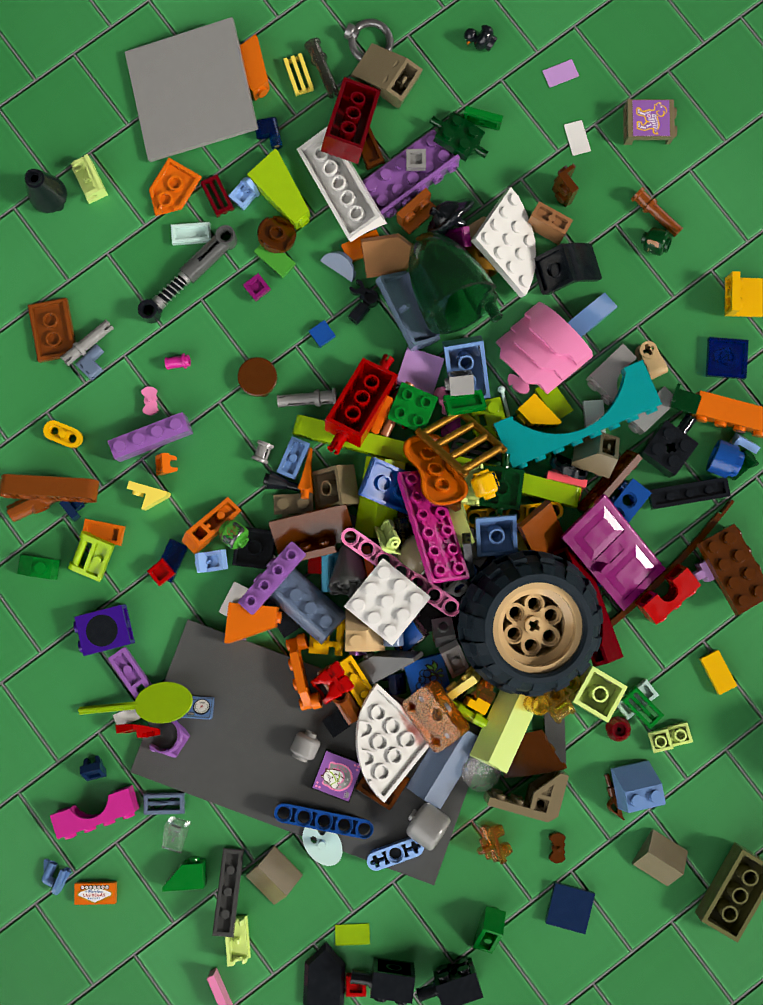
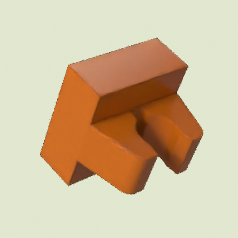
M169 453L156 455V476L176 472L178 467H171L170 461L177 460V457Z

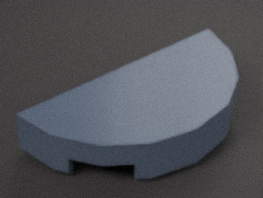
M341 251L325 254L320 260L349 281L353 282L355 280L356 271L352 264L353 260L346 253Z

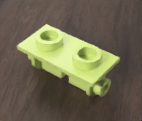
M385 519L381 527H374L381 549L388 554L401 555L399 549L401 540L396 530H394V522L390 519Z

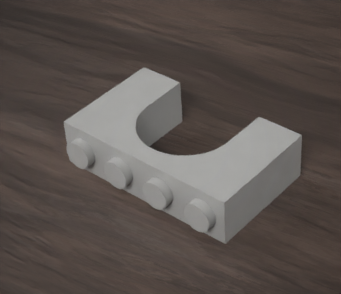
M622 344L586 378L588 381L587 385L590 389L597 391L601 395V399L606 405H611L618 392L617 381L621 370L629 366L637 357ZM665 386L657 392L662 402L657 407L658 411L646 415L645 412L639 414V419L628 423V427L632 432L639 435L645 433L671 408L669 405L673 394Z

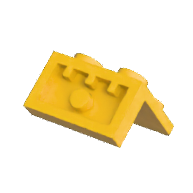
M732 271L725 278V316L763 317V278H740L739 271Z

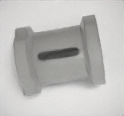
M258 440L256 452L251 458L268 464L267 459L274 445Z

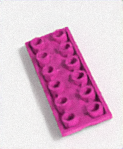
M418 470L398 472V484L428 581L433 584L469 579L470 576L448 508L446 506L434 505L425 498L421 491V479Z

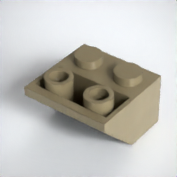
M604 432L593 439L590 436L583 438V443L573 447L571 466L592 472L597 476L609 478L618 461L620 438Z

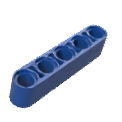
M288 803L279 804L274 810L275 819L281 823L361 839L369 838L374 831L372 823L363 818ZM281 807L289 809V816L286 819H282L278 815ZM301 811L309 813L310 819L308 822L302 823L299 821L298 815ZM321 815L329 817L330 823L328 826L322 827L319 825L318 818ZM341 819H347L350 822L348 830L342 831L339 829L338 823ZM361 823L369 824L370 831L368 834L362 835L359 833L358 827Z

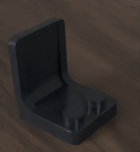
M562 243L534 258L535 274L543 295H550L576 282H597L602 279L597 259L590 243Z

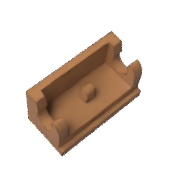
M539 201L528 222L532 225L534 232L560 245L573 220Z

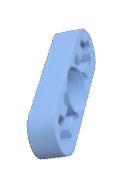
M407 837L370 851L367 855V865L371 870L378 871L421 855L424 847L419 845L417 851L410 848L407 850L408 854L405 855L402 845L405 844V847L408 848L411 847V842L414 841ZM392 848H399L401 850L399 858L395 859L390 856L389 852ZM386 851L388 862H385V858L379 860L378 865L375 862L371 863L374 855L377 858H381L384 856L383 852Z

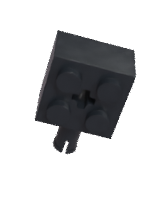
M686 414L677 427L667 420L660 423L638 453L645 461L668 478L678 473L699 444L687 435L688 431L697 421L694 417L690 419L692 417L690 414Z
M374 957L373 967L370 972L352 969L350 984L369 986L370 998L377 1002H386L388 1000L395 1001L398 1005L412 1004L415 985L414 963Z
M461 958L455 964L449 966L444 964L437 967L433 971V983L416 988L420 1003L436 996L440 999L441 1005H463L484 998L472 958Z

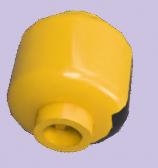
M485 469L473 474L474 477L470 482L475 496L478 498L484 497V500L496 497L495 492L500 489L496 473Z

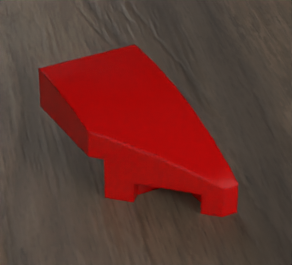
M115 725L116 733L136 732L137 738L160 735V729L151 725Z

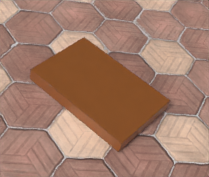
M61 298L28 305L38 362L42 363L61 359L60 356L71 349L73 343L76 342L68 299Z
M545 500L517 524L528 550L553 554L552 552L566 546L560 538L563 530L554 508L548 500Z

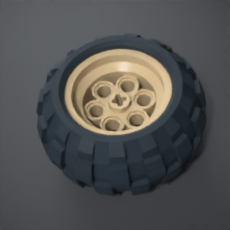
M522 550L502 555L492 560L489 565L482 571L479 570L472 578L471 584L460 601L457 629L467 660L484 680L494 685L497 689L510 694L541 696L546 692L553 690L556 692L570 685L569 682L578 674L582 676L591 664L588 662L593 656L594 651L598 652L602 639L600 629L601 624H603L602 607L598 603L597 592L594 586L578 567L551 553ZM535 597L536 605L529 608L528 601ZM517 607L518 613L510 617V609ZM549 609H552V611H553L552 617L549 618V619H546V618H545V613H546V611L549 610ZM530 621L536 624L535 628L529 625ZM516 628V634L513 637H508L509 629ZM547 630H551L549 636L546 639H544V632ZM528 639H532V646L525 648V642Z

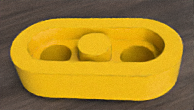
M55 420L49 421L44 425L43 433L45 437L69 448H77L83 442L82 433L75 428ZM58 428V433L54 435L53 430ZM75 435L76 440L71 442V437Z

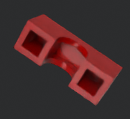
M678 564L664 576L669 584V591L665 596L660 597L657 593L648 590L635 602L647 620L656 625L663 622L667 615L673 610L678 609L687 597L696 593L701 584L688 567Z

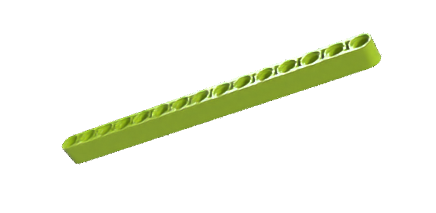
M297 415L292 431L293 435L330 445L335 435L325 431V421ZM369 433L360 448L347 441L342 447L378 458L406 462V465L415 467L404 454V441ZM460 456L455 460L463 466L466 462H470L473 459ZM482 463V464H483V467H484V465H487V466H496V465H492V464H488V463ZM524 473L522 495L543 501L558 502L562 506L577 508L581 488Z

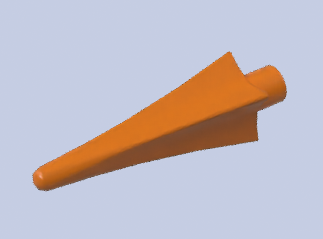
M312 448L308 449L304 470L298 485L301 499L305 500L309 499V493L313 494Z

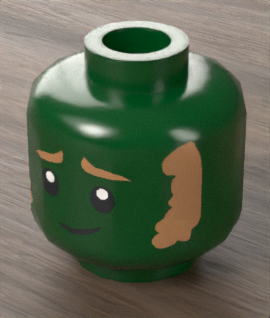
M656 227L651 228L648 233L644 232L641 243L644 244V251L657 256H661L664 252L667 253L672 242L668 231Z

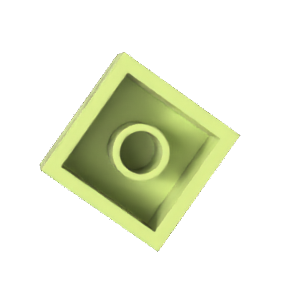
M590 665L578 679L567 700L599 719L609 722L628 687Z

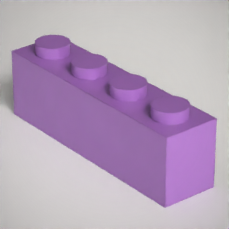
M181 412L108 440V444L114 459L122 462L192 435L193 431L187 416Z

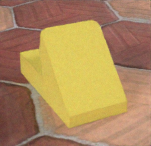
M132 481L128 482L127 489L132 490L133 495L144 497V494H146L142 505V510L145 511L171 496V493Z

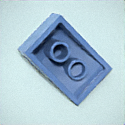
M481 335L442 341L447 378L448 372L472 370L474 391L482 389L484 399L491 398L484 341Z

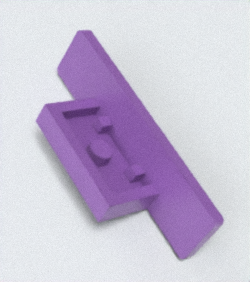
M290 542L276 559L273 558L267 564V569L263 574L257 575L253 580L254 584L239 599L238 603L251 615H254L303 560L306 553L295 543Z

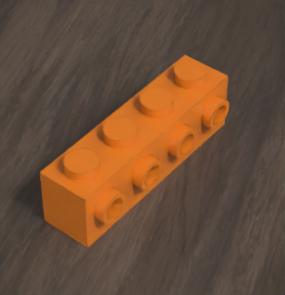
M701 390L695 393L701 395V400L696 414L690 413V415L697 422L706 423L708 421L714 423L716 427L726 428L727 426L733 428L735 432L745 433L746 431L752 433L754 437L763 438L762 406Z

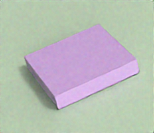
M407 347L398 374L397 385L400 386L402 382L405 383L407 381L412 383L414 387L433 395L444 358L419 350L410 351L409 347Z

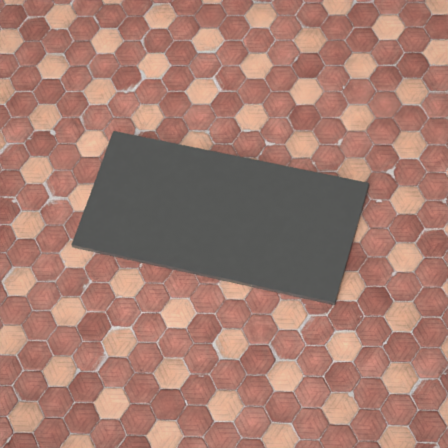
M190 619L187 620L164 682H174L183 685L191 692L192 696L215 697L213 718H180L177 720L188 731L190 738L176 758L156 751L152 752L149 749L150 744H154L161 749L172 748L177 741L175 725L171 722L161 724L149 722L148 725L160 729V735L142 739L130 771L131 773L303 836L305 827L281 823L275 819L274 810L279 804L288 803L367 819L374 827L373 834L369 838L361 839L337 834L341 840L343 852L367 860V855L370 851L409 837L406 829L410 823V820H408L410 814L414 809L418 811L424 803L428 802L422 800L407 789L406 786L391 810L386 809L356 789L358 782L363 776L362 771L349 803L311 788L326 749L358 761L355 744L357 721L350 724L349 728L333 738L322 720L338 710V707L333 701L328 704H324L322 701V708L301 710L299 704L301 697L298 694V690L295 691L292 679L295 678L294 672L290 670L288 665L290 656L244 639L234 643H224L225 632ZM303 661L310 693H316L318 690L310 682L318 676L317 672L323 668ZM318 684L326 696L328 691L324 684ZM343 693V695L338 697L337 699H344L346 693ZM390 695L435 737L438 735L445 722H438L433 718L432 708L413 703V701L396 695ZM436 710L440 718L447 719L448 714ZM451 716L452 720L474 734L479 735L482 729L480 726ZM306 730H310L317 734L316 738L320 741V747L313 760L302 762L292 756L293 752L290 748L298 732L305 733ZM428 749L408 772L407 777L411 779ZM471 758L442 808L439 809L449 816L451 822L436 847L431 851L424 848L421 855L387 868L426 883L435 884L477 765V759ZM281 807L278 811L279 817L286 819L289 816V809ZM301 811L298 819L300 822L306 823L309 821L310 815L307 811ZM321 815L318 818V823L320 826L326 827L329 825L330 819L327 815ZM341 819L338 823L339 829L342 831L348 830L350 822L347 819ZM361 823L358 827L359 833L362 835L368 834L370 831L369 824ZM318 830L321 835H324L326 832ZM312 836L311 840L317 842L316 837ZM415 841L411 842V847L406 848L405 844H403L402 846L404 848L405 855L408 854L407 850L410 848H413L414 851H417L418 846L420 844H416ZM392 848L389 854L392 858L396 859L400 857L401 850L399 848ZM386 851L383 852L384 856L381 858H377L374 855L371 862L379 864V860L385 858V862H388Z

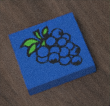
M440 653L419 658L414 663L404 667L413 703L418 702L419 696L427 694L425 699L447 692L445 688L450 682L445 662Z

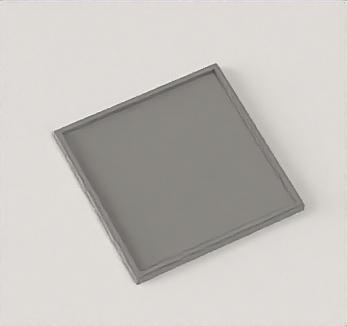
M232 17L125 51L147 158L150 162L258 130L235 22Z

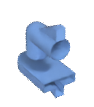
M46 858L44 860L42 882L52 888V894L58 895L72 871L69 867L61 869L56 879L52 876L58 863Z

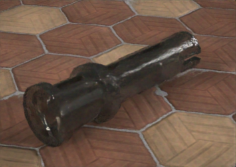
M312 38L305 43L304 47L309 51L311 63L316 66L328 97L334 98L333 92L335 97H337L339 90L326 62L327 55L320 46V39Z

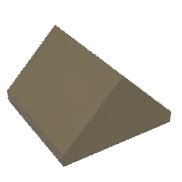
M652 829L632 864L664 885L669 886L684 875L688 851Z
M275 845L246 874V877L274 905L285 898L303 876Z

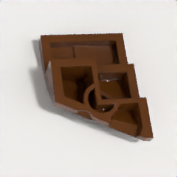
M542 729L526 730L507 774L503 772L504 778L530 776L565 770L567 766L565 762L562 763L555 753L556 749L548 741Z

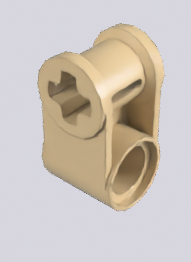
M645 341L636 348L635 356L638 361L643 360L651 380L668 372L667 364L654 342ZM648 349L649 353L644 354L643 350Z

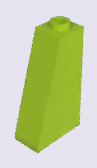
M275 148L247 176L254 182L259 192L298 230L300 227L303 228L308 224L310 212L279 152Z

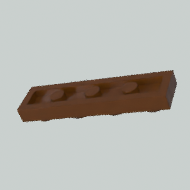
M626 450L618 459L610 477L603 476L578 504L576 509L584 514L602 494L610 498L616 488L624 482L625 478L637 467L643 458L638 453Z

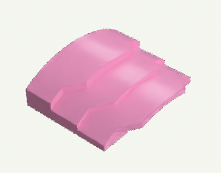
M538 302L529 309L521 320L496 341V344L501 348L500 358L526 384H537L546 394L550 393L593 357L592 350L581 336L559 314L542 302Z

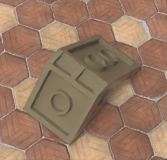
M564 770L542 774L528 784L524 800H522V796L511 793V796L504 795L502 790L491 788V791L485 789L484 799L488 806L550 822L559 816L569 775Z

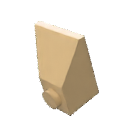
M346 609L345 651H385L383 638Z

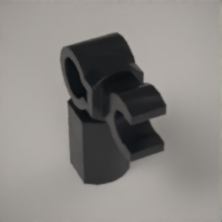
M359 279L356 280V284L360 286L359 289L349 288L353 295H359L360 299L363 300L347 316L355 325H358L368 314L369 308L376 307L379 303L377 292L370 290L368 287L365 288L363 282Z

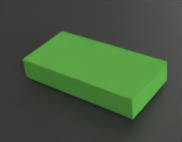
M261 244L254 250V253L281 278H284L296 265L285 253L269 252Z

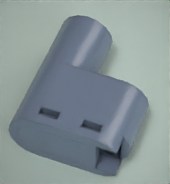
M95 344L75 363L92 381L104 371L95 362L104 351Z

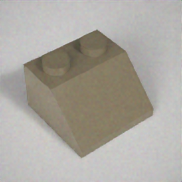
M354 464L335 465L312 472L316 509L333 505L347 504V506L359 504Z

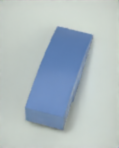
M603 293L572 318L568 324L582 338L613 312L617 305L606 293Z

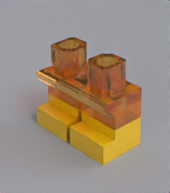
M481 677L479 683L474 684L476 692L473 697L466 696L463 703L477 712L486 715L496 695L493 692L495 686Z

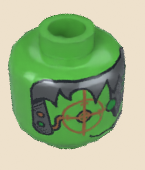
M227 520L219 529L220 540L231 549L243 548L249 541V538H247L249 530L237 520Z

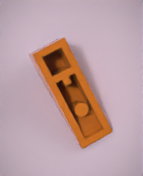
M227 497L188 529L182 538V542L194 554L198 553L219 534V529L225 521L233 520L242 510Z

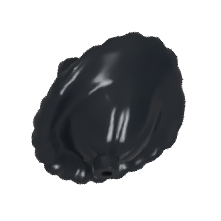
M465 198L458 201H444L437 205L436 208L431 207L429 214L433 217L427 228L428 234L431 236H444L452 226H466L467 222L462 219V215L473 207V199Z

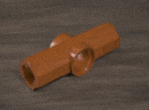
M21 499L6 506V511L12 521L16 522L31 514L41 513L49 509L50 505L59 501Z
M329 665L318 671L317 675H319L323 670L328 669ZM324 684L325 688L328 691L329 685ZM350 692L346 693L344 699L336 698L332 700L348 725L358 720L360 708Z

